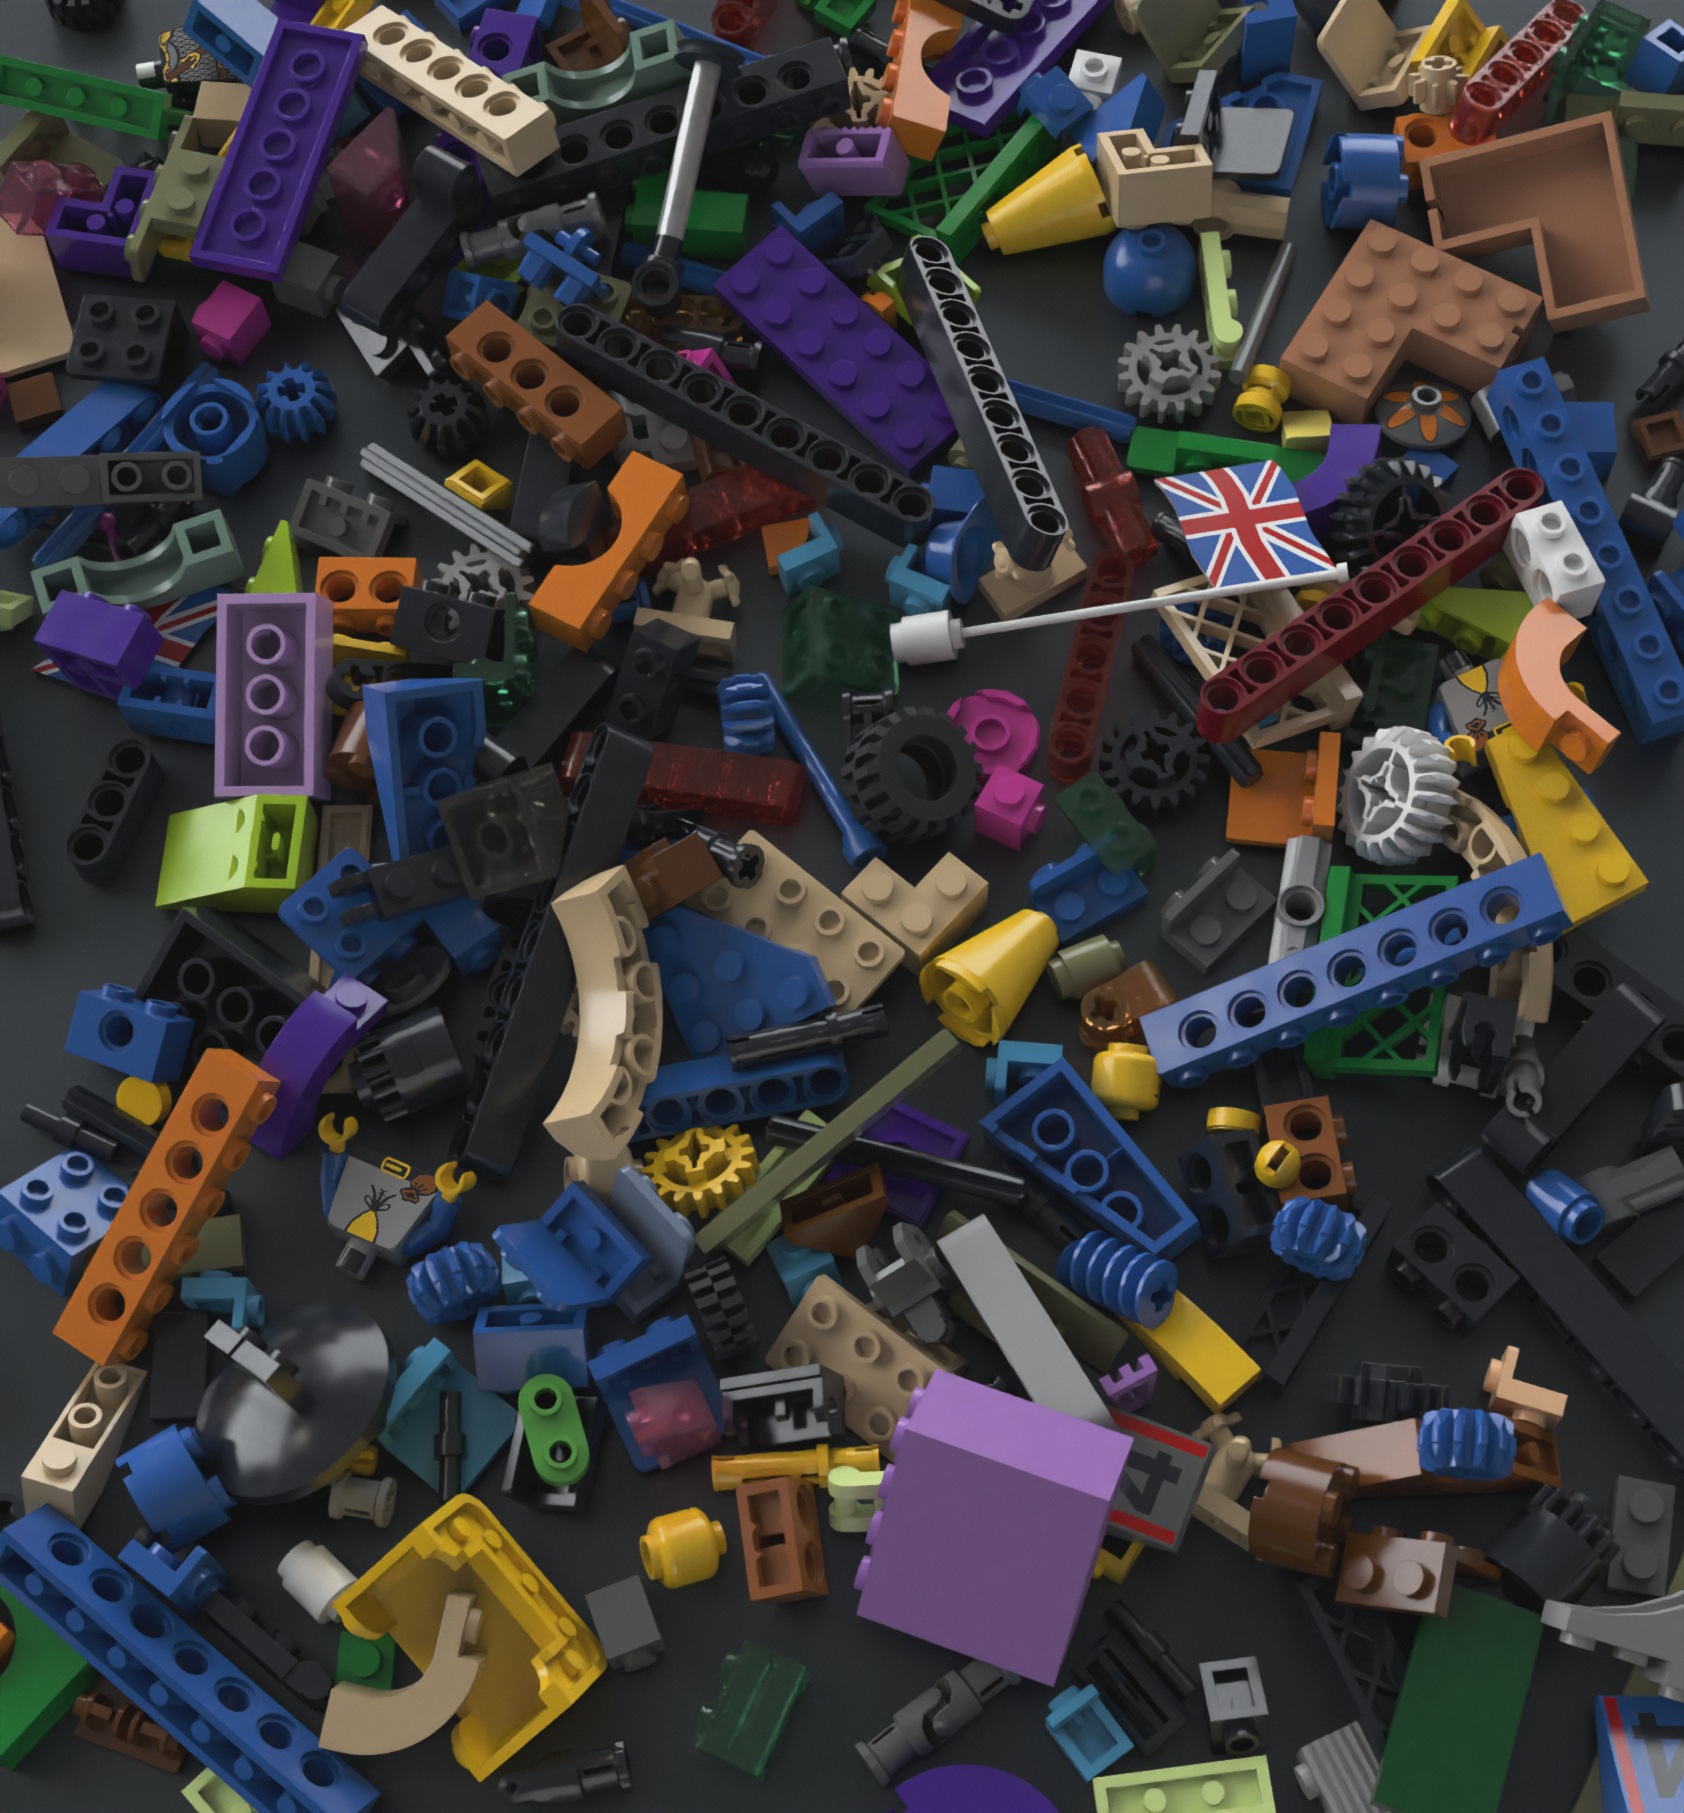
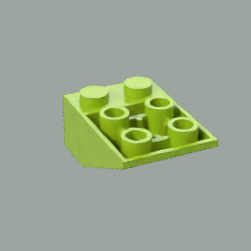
M256 794L169 815L155 905L156 909L181 910L182 907H216L222 912L279 913L281 904L313 877L320 822L308 796Z

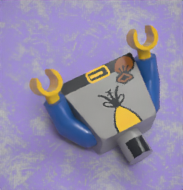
M1456 650L1447 654L1437 664V668L1447 682L1442 683L1437 688L1433 705L1428 710L1427 732L1431 736L1437 737L1442 745L1449 748V759L1457 763L1454 771L1457 770L1463 778L1490 765L1484 751L1487 740L1507 731L1513 726L1505 714L1498 692V671L1502 659L1496 658L1474 668L1464 651ZM1577 682L1565 683L1570 691L1588 706L1584 686Z
M332 1112L324 1116L318 1125L320 1138L328 1144L323 1148L320 1174L322 1211L327 1219V1225L335 1237L347 1243L335 1268L351 1278L364 1281L376 1256L396 1265H403L410 1256H419L446 1239L462 1203L459 1193L472 1189L476 1184L477 1178L473 1171L463 1173L459 1184H457L453 1178L457 1161L440 1166L436 1171V1175L433 1176L355 1142L350 1150L346 1146V1141L357 1133L358 1122L352 1116L346 1118L343 1126L344 1133L341 1135L333 1127L335 1114Z

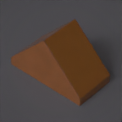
M874 1162L781 1200L779 1205L783 1232L788 1244L857 1260L856 1250L864 1245H868L889 1204L883 1171L879 1162Z

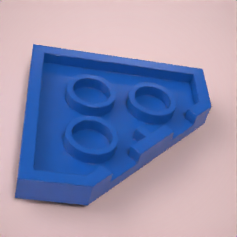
M1278 71L1263 78L1262 85L1243 94L1238 90L1221 98L1222 107L1290 109L1294 113V126L1280 177L1273 181L1232 180L1237 183L1241 191L1291 199L1321 96L1323 80ZM1183 117L1166 124L1159 148L1175 147L1176 125L1178 122H1184Z
M678 906L649 921L648 927L642 929L651 963L656 962L659 965L662 990L692 1060L727 1054L726 1036L746 1034L793 1022L806 1021L823 1013V1011L837 1006L817 957L800 950L790 949L770 941V938L735 924L725 923L692 907Z

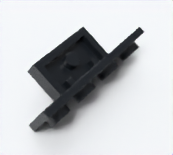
M352 239L346 245V248L361 270L378 246L371 244L368 247ZM340 304L334 309L377 377L388 381L415 355L432 380L444 384L450 375L456 381V385L463 382L449 362V358L452 357L451 353L438 344L433 336L434 326L426 316L416 310L415 306L411 308L397 328L388 336H381L343 316Z

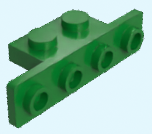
M1135 426L1132 432L1126 469L1134 473L1172 477L1273 460L1282 469L1289 481L1294 483L1312 474L1322 464L1325 455L1260 442L1186 431L1175 432Z

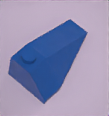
M405 679L362 685L367 739L392 861L462 842L465 831L462 826L467 797L468 794H473L476 778L472 777L478 747L483 748L486 735L482 679Z

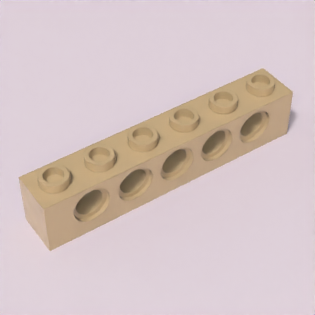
M380 5L343 30L364 34L369 44L358 73L359 75L515 177L520 176L560 148L554 128L556 126V119L551 109L545 103L536 102L522 93L516 85H509L496 77L486 66L480 67L472 62L460 50H453L439 41L433 33L425 32L413 25L406 16H399L385 6Z

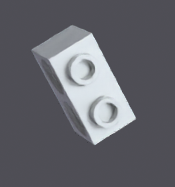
M1562 500L1516 513L1502 548L1533 606L1535 607L1548 597L1575 619L1591 615L1606 580Z

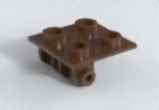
M101 1672L91 1694L81 1693L75 1702L73 1715L80 1717L73 1736L174 1774L178 1773L188 1749Z

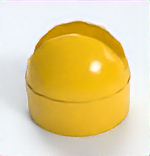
M1275 1140L1264 1145L1260 1149L1254 1165L1258 1179L1263 1184L1272 1188H1284L1291 1185L1295 1181L1301 1166L1299 1152L1284 1140ZM1278 1154H1282L1285 1156V1159L1275 1172L1268 1166Z

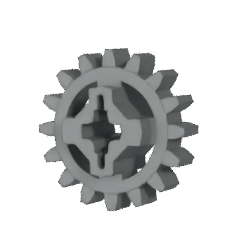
M1160 324L1155 325V332L1151 337L1145 332L1139 331L1137 333L1136 345L1126 342L1123 357L1118 358L1117 388L1118 392H1126V406L1130 407L1139 403V416L1144 418L1151 411L1157 413V422L1163 424L1167 415H1174L1178 424L1183 423L1184 412L1189 411L1196 417L1200 416L1202 403L1208 405L1214 403L1215 391L1220 389L1221 358L1218 355H1212L1213 343L1211 340L1199 344V331L1194 329L1187 336L1182 335L1180 324H1175L1171 333H1165Z
M471 544L470 555L464 557L457 550L452 552L455 562L452 566L439 563L437 567L442 579L430 580L451 585L450 595H453L455 592L458 594V597L466 598L468 590L485 593L497 597L496 606L512 610L506 633L507 638L510 640L514 638L512 630L514 624L524 627L529 624L525 611H530L528 603L533 598V594L537 592L534 577L531 576L529 567L523 570L518 569L489 549H487L486 553H480L476 544ZM510 581L515 586L513 598L508 595L510 591L508 583ZM451 609L446 614L444 620L445 628L449 629L450 635H453L458 630L460 624L459 616L454 609Z

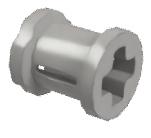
M348 1471L340 1482L332 1485L329 1499V1517L342 1519L346 1515L374 1520L377 1527L386 1528L391 1521L395 1508L397 1480L392 1477H385L383 1481L352 1476L351 1471Z

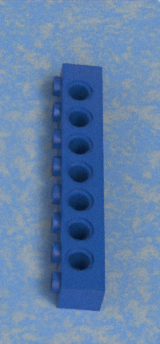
M1541 357L1497 371L1486 399L1516 467L1531 469L1543 479L1545 488L1540 506L1562 500L1606 580L1592 614L1582 618L1638 746L1684 731V669L1545 358Z
M1539 852L1142 1016L1139 1019L1151 1055L1156 1060L1158 1075L1173 1088L1178 1086L1179 1088H1191L1204 1083L1209 1078L1208 1074L1222 1068L1236 1069L1247 1066L1258 1059L1257 1054L1274 1047L1286 1049L1303 1043L1308 1038L1307 1034L1326 1026L1330 1029L1346 1026L1357 1019L1358 1013L1375 1006L1378 1008H1389L1405 1001L1408 998V993L1427 985L1430 988H1437L1450 984L1459 977V972L1477 965L1481 967L1497 965L1507 960L1511 955V951L1528 944L1532 946L1549 944L1560 938L1563 930L1574 925L1553 873L1543 855ZM1508 906L1520 907L1518 916L1508 924L1495 923L1496 917L1502 909ZM1457 927L1468 928L1467 935L1462 942L1452 946L1445 945V938L1451 930ZM1410 947L1416 948V955L1409 964L1394 966L1395 958L1400 951ZM1357 968L1366 969L1365 976L1358 985L1353 987L1344 986L1345 979L1352 970ZM1315 988L1313 1000L1307 1006L1296 1008L1295 1001L1297 996L1305 989ZM1265 1008L1263 1021L1255 1027L1246 1028L1248 1016L1256 1009ZM1216 1028V1036L1213 1042L1204 1048H1198L1197 1043L1200 1035L1208 1029Z
M49 1503L2 1530L0 1534V1584L259 1813H369L381 1794L374 1786L332 1750L319 1748L320 1739Z

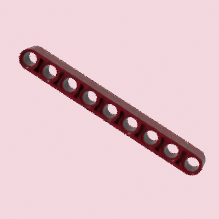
M1522 467L1512 468L1504 472L1214 675L1202 686L1196 719L1197 731L1207 741L1217 744L1235 740L1501 551L1515 514L1540 506L1545 488L1543 479L1533 470Z

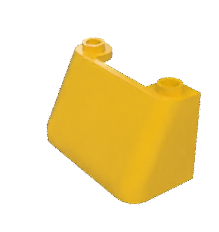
M462 1493L456 1495L418 1525L331 1605L341 1616L347 1630L357 1637L377 1640L389 1632L420 1671L425 1674L434 1656L448 1594L456 1588L479 1593L475 1608L484 1610L482 1626L476 1644L467 1643L466 1650L488 1654L477 1685L465 1703L456 1712L461 1721L454 1726L451 1732V1742L456 1760L460 1765L468 1769L480 1783L569 1708L605 1671L608 1663L598 1638L489 1509L472 1495Z

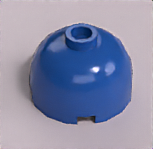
M1149 224L1146 228L1139 230L1124 228L1111 240L1103 261V290L1111 303L1126 314L1135 316L1136 311L1142 313L1151 312V318L1163 317L1178 311L1190 299L1193 292V285L1196 280L1194 249L1185 235L1170 224Z

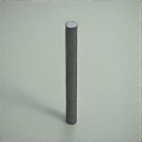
M1283 243L1279 246L1228 374L1229 380L1234 384L1242 385L1247 381L1297 255V248L1291 243Z

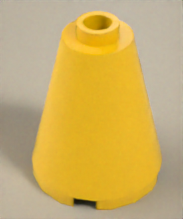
M1080 143L1067 149L985 211L988 221L980 224L991 251L1000 247L1003 256L1104 236L1116 231L1112 216L1108 215L1105 210L1106 199L1086 153L1083 154Z
M1023 909L931 960L921 970L919 985L926 1003L929 1004L935 999L944 1012L938 1019L960 1039L976 1047H984L989 1041L993 1042V1045L997 1044L1007 1033L1047 966V962L1050 961L1059 945L1055 923L1043 912Z

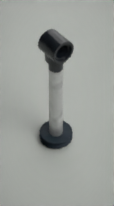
M687 38L677 42V47L682 52L674 55V60L681 67L691 71L692 75L652 254L644 256L642 264L635 270L632 277V289L641 309L647 315L654 318H667L674 315L681 308L684 301V290L681 281L685 266L679 262L719 79H736L741 77L742 71L737 65L745 62V57L734 48L705 39ZM656 281H665L670 284L668 292L660 298H651L646 295L648 287Z

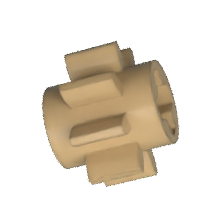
M1431 56L1421 61V65L1418 66V73H1409L1408 96L1413 97V103L1419 104V109L1422 112L1433 115L1446 114L1454 110L1458 98L1467 97L1468 75L1462 74L1461 66L1456 67L1457 62L1455 59L1447 56Z

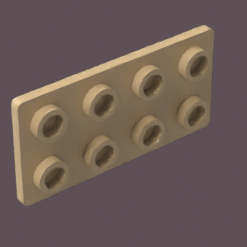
M35 207L0 216V374L4 379L68 359L74 336L39 214Z
M749 830L737 844H754L760 846L764 852L765 864L762 876L756 885L750 889H739L732 886L727 878L722 877L688 897L684 902L685 906L702 911L706 915L725 923L735 924L770 938V941L790 949L800 950L817 957L837 1006L831 1009H834L835 1013L860 1009L905 959L904 949L756 831ZM820 1013L818 1014V1016L821 1017L824 1016V1014Z
M825 1274L815 1278L765 1357V1362L774 1370L820 1363L843 1375L845 1425L870 1445L878 1444L879 1452L893 1463L896 1452L890 1450L891 1440L900 1417L906 1418L907 1409L915 1388L918 1386L926 1389L936 1369L961 1377L971 1361L947 1343L936 1345L934 1342L926 1344V1341H921V1338L917 1336L918 1332L913 1330L907 1319L894 1318L891 1313L884 1314L875 1301L865 1305Z

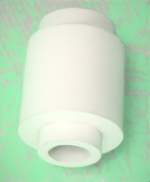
M311 1540L299 1543L284 1557L277 1570V1573L283 1578L282 1586L319 1624H325L331 1620L335 1623L342 1621L341 1616L331 1604L358 1579L324 1545L316 1546Z

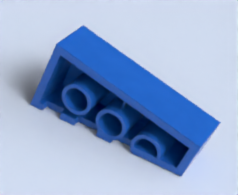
M1061 1057L978 1121L984 1138L1010 1158L1015 1157L1023 1168L1047 1186L1053 1188L1059 1195L1118 1239L1125 1241L1127 1245L1137 1246L1141 1248L1143 1253H1152L1159 1260L1170 1261L1202 1236L1199 1220L1064 1057Z

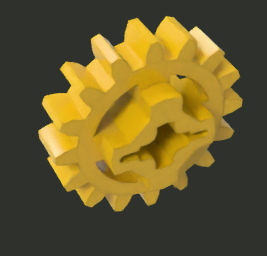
M733 1124L725 1130L722 1125L704 1129L692 1128L683 1133L674 1134V1138L670 1141L658 1138L656 1144L659 1152H647L644 1156L647 1166L641 1168V1173L652 1180L659 1192L660 1199L671 1211L676 1208L677 1212L686 1218L691 1211L698 1210L701 1219L707 1218L709 1209L717 1207L722 1212L727 1209V1200L730 1198L737 1200L745 1194L743 1186L756 1185L757 1180L754 1172L760 1169V1165L750 1135H741L739 1126Z

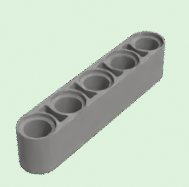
M981 1214L936 1241L943 1256L1033 1403L1120 1433L1104 1403L986 1216Z

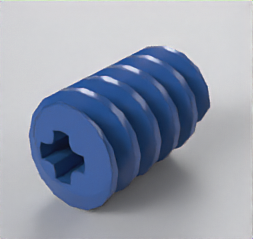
M1100 1230L1089 1232L1083 1239L1072 1241L1058 1259L1057 1276L1059 1283L1069 1291L1077 1293L1079 1297L1093 1301L1096 1305L1107 1308L1115 1314L1125 1316L1128 1320L1142 1324L1144 1328L1151 1330L1160 1326L1169 1316L1178 1284V1270L1174 1263L1163 1259L1159 1260L1152 1253H1143L1141 1248L1130 1244L1127 1245L1121 1239L1111 1238L1108 1233Z

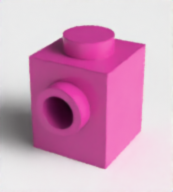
M222 280L207 301H203L197 307L194 318L191 320L201 350L212 359L217 361L225 359L237 366L242 365L271 327L262 299L225 280Z
M998 764L974 804V831L1020 852L1030 833L1035 835L1045 820L1048 807L1043 805L1044 785Z

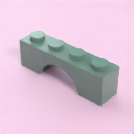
M672 18L630 32L626 51L616 61L602 68L590 71H567L543 61L502 75V80L509 85H516L522 93L536 102L545 103L553 112L556 119L555 127L688 84L690 83L692 72L681 67L674 60V55L682 52L677 47V42L685 39Z
M220 509L173 524L170 534L159 546L135 558L118 562H94L76 556L30 572L45 618L61 590L81 596L83 592H91L114 606L123 608L125 604H131L146 610L246 576L234 536Z

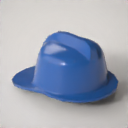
M985 496L975 503L965 520L944 522L938 524L932 530L917 567L918 573L949 585L953 598L960 604H966L973 597L978 585V579L981 578L994 557L995 552L992 550V544L1001 541V534Z

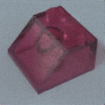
M387 106L326 167L344 225L378 247L414 202L411 166L395 110Z

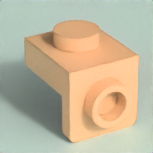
M1508 1345L1501 1360L1491 1358L1486 1372L1483 1390L1492 1393L1488 1411L1506 1415L1544 1430L1545 1428L1554 1430L1563 1417L1568 1395L1512 1379L1520 1349Z

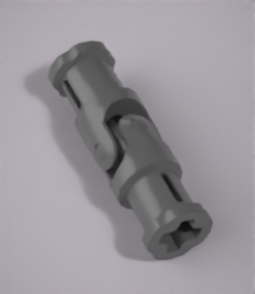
M594 191L588 193L586 199L563 206L553 203L540 207L535 211H528L498 220L497 226L471 234L468 230L460 232L459 237L470 271L474 273L479 271L482 265L505 258L509 261L524 258L528 250L522 244V241L519 240L521 233L525 238L528 232L531 231L557 248L561 247V245L555 242V238L561 230L573 235L578 229L584 227L591 232L598 231L599 234L607 232V224L599 198Z
M975 1659L959 1672L951 1670L938 1680L934 1687L920 1694L893 1715L894 1723L868 1743L860 1741L854 1747L885 1789L892 1783L891 1776L918 1755L923 1758L929 1755L953 1736L960 1727L970 1723L984 1712V1703L1009 1684L1015 1687L1021 1683V1677L1014 1672ZM923 1718L928 1720L932 1728H922Z

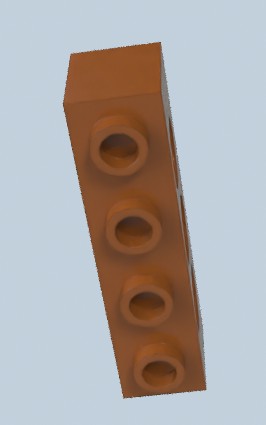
M488 300L484 301L445 336L452 356L449 358V362L456 373L467 381L472 378L479 383L487 397L498 407L502 408L506 405L515 412L520 423L530 433L536 435L540 432L550 440L553 449L565 461L571 462L574 460L589 471L629 434L621 405ZM538 386V388L528 390L529 388ZM573 413L571 416L561 417L565 414Z

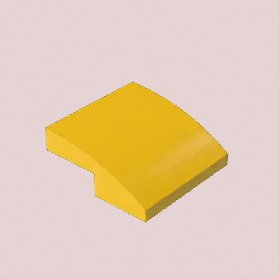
M1446 0L1409 63L1418 73V66L1421 65V61L1425 58L1447 56L1455 59L1457 62L1456 67L1461 66L1462 74L1468 75L1467 97L1458 98L1454 110L1462 107L1479 108L1489 106L1491 114L1519 66L1522 57L1500 25L1485 28L1467 0Z

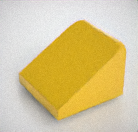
M475 459L447 478L444 486L481 510H505L510 506L513 482Z

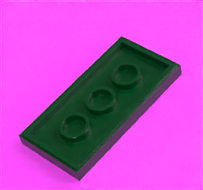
M1453 1583L1447 1619L1420 1615L1369 1805L1391 1813H1497L1545 1625L1540 1622L1542 1614Z

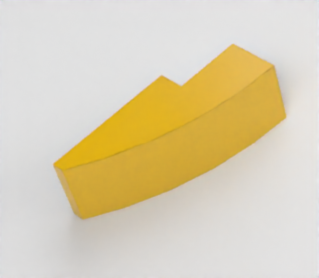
M1177 1289L1169 1316L1154 1330L1144 1328L1142 1324L1132 1322L1125 1316L1116 1314L1177 1381L1182 1378L1215 1415L1223 1412L1258 1381L1261 1368L1213 1320Z

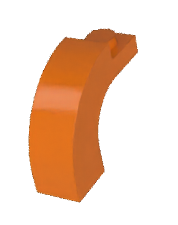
M1546 597L1526 615L1510 643L1498 671V692L1501 704L1510 723L1529 746L1538 752L1550 742L1567 758L1590 775L1602 765L1619 737L1620 732L1579 700L1565 684L1560 668L1570 660L1587 628L1550 598Z

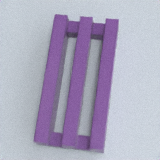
M1147 1353L1138 1358L1135 1373L1129 1364L1119 1368L1115 1384L1109 1374L1098 1380L1097 1394L1102 1402L1132 1413L1152 1402L1158 1369ZM1133 1389L1136 1391L1137 1396L1133 1394Z

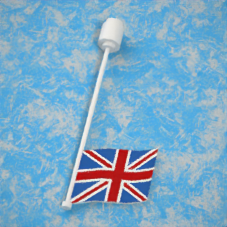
M1273 460L1154 479L1155 484L1164 492L1174 507L1191 555L1213 589L971 627H963L961 618L953 619L950 610L902 617L900 623L890 625L891 646L896 663L908 662L909 666L954 660L958 657V649L965 648L966 646L965 637L1336 579L1339 580V584L1349 582L1347 562L1336 564V566L1333 564L1312 534L1292 483Z

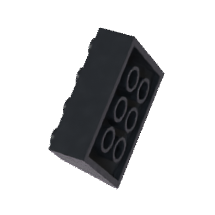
M182 907L137 987L133 998L145 1003L147 999H157L172 1003L178 1007L176 1014L195 1020L180 1079L178 1081H168L183 1093L207 1048L231 1049L259 1066L273 1040L297 1008L315 990L323 995L328 989L216 907ZM130 1023L129 1025V1034L131 1039L133 1037L132 1023ZM343 1057L336 1065L329 1078H331V1076L343 1064ZM222 1103L218 1110V1120L226 1125L229 1112L227 1106ZM251 1141L249 1142L252 1146H254V1147H255L256 1149H258L260 1152H262V1153H267L266 1151H264L263 1149H261L260 1147H258L257 1145H255V1144L252 1143Z

